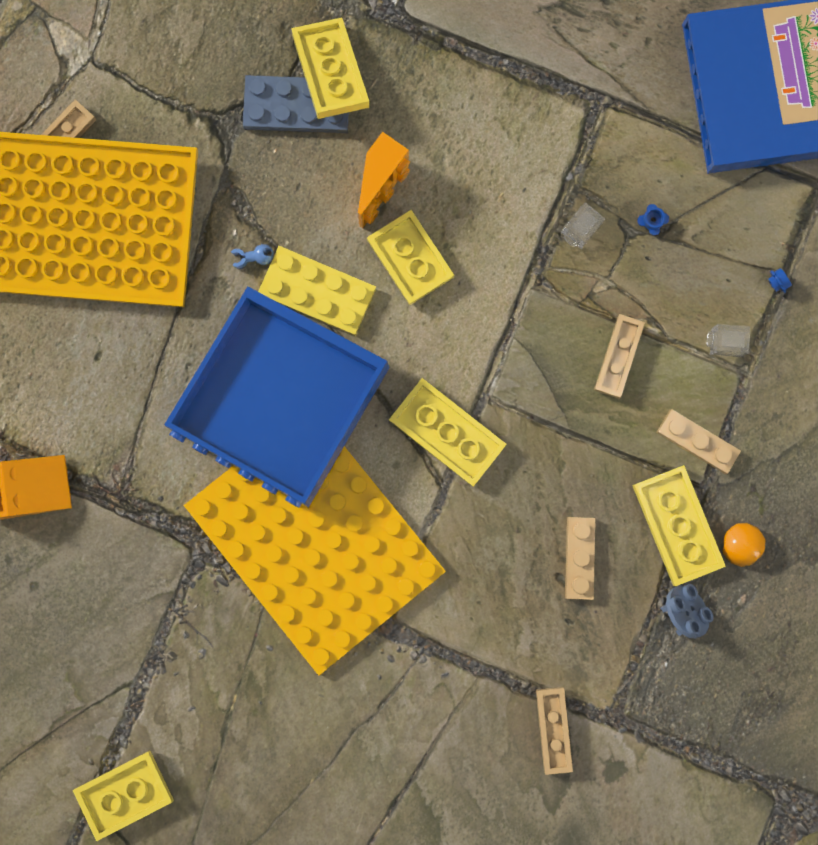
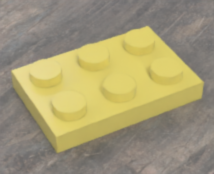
M412 210L367 237L368 243L409 305L420 300L455 276Z
M150 750L73 790L96 841L174 801Z

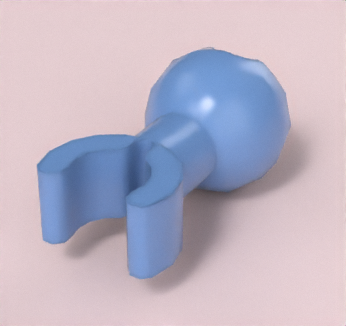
M261 244L254 251L244 252L241 249H233L231 251L235 256L242 255L244 257L240 262L233 264L236 269H242L248 262L254 261L260 265H267L271 263L274 257L273 249L267 244Z

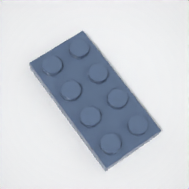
M245 75L244 129L348 133L349 112L321 119L317 118L305 78Z

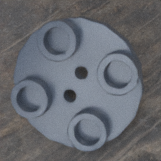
M692 584L686 586L679 585L671 589L667 595L666 605L660 608L663 613L668 611L673 625L677 628L676 633L678 636L683 634L688 638L694 639L706 634L709 623L713 621L712 611L706 607L704 601L698 595L696 587Z

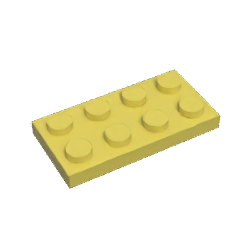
M337 18L291 28L317 118L321 119L369 108L367 92L343 19Z
M278 246L258 292L291 310L356 336L376 291V286Z
M423 378L389 419L392 424L472 487H474L507 445Z
M684 465L632 485L673 586L681 585L726 567Z

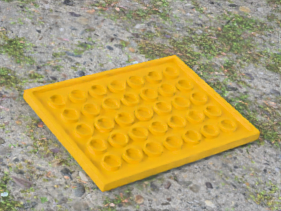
M0 132V293L185 308L198 149L196 147Z
M345 446L309 508L301 504L300 508L285 501L287 495L280 491L276 495L261 487L264 482L257 478H254L252 482L238 474L240 469L232 466L183 505L318 676L446 572Z

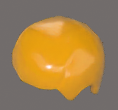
M749 523L735 524L724 535L722 552L732 564L740 567L752 565L764 553L765 537L759 528Z

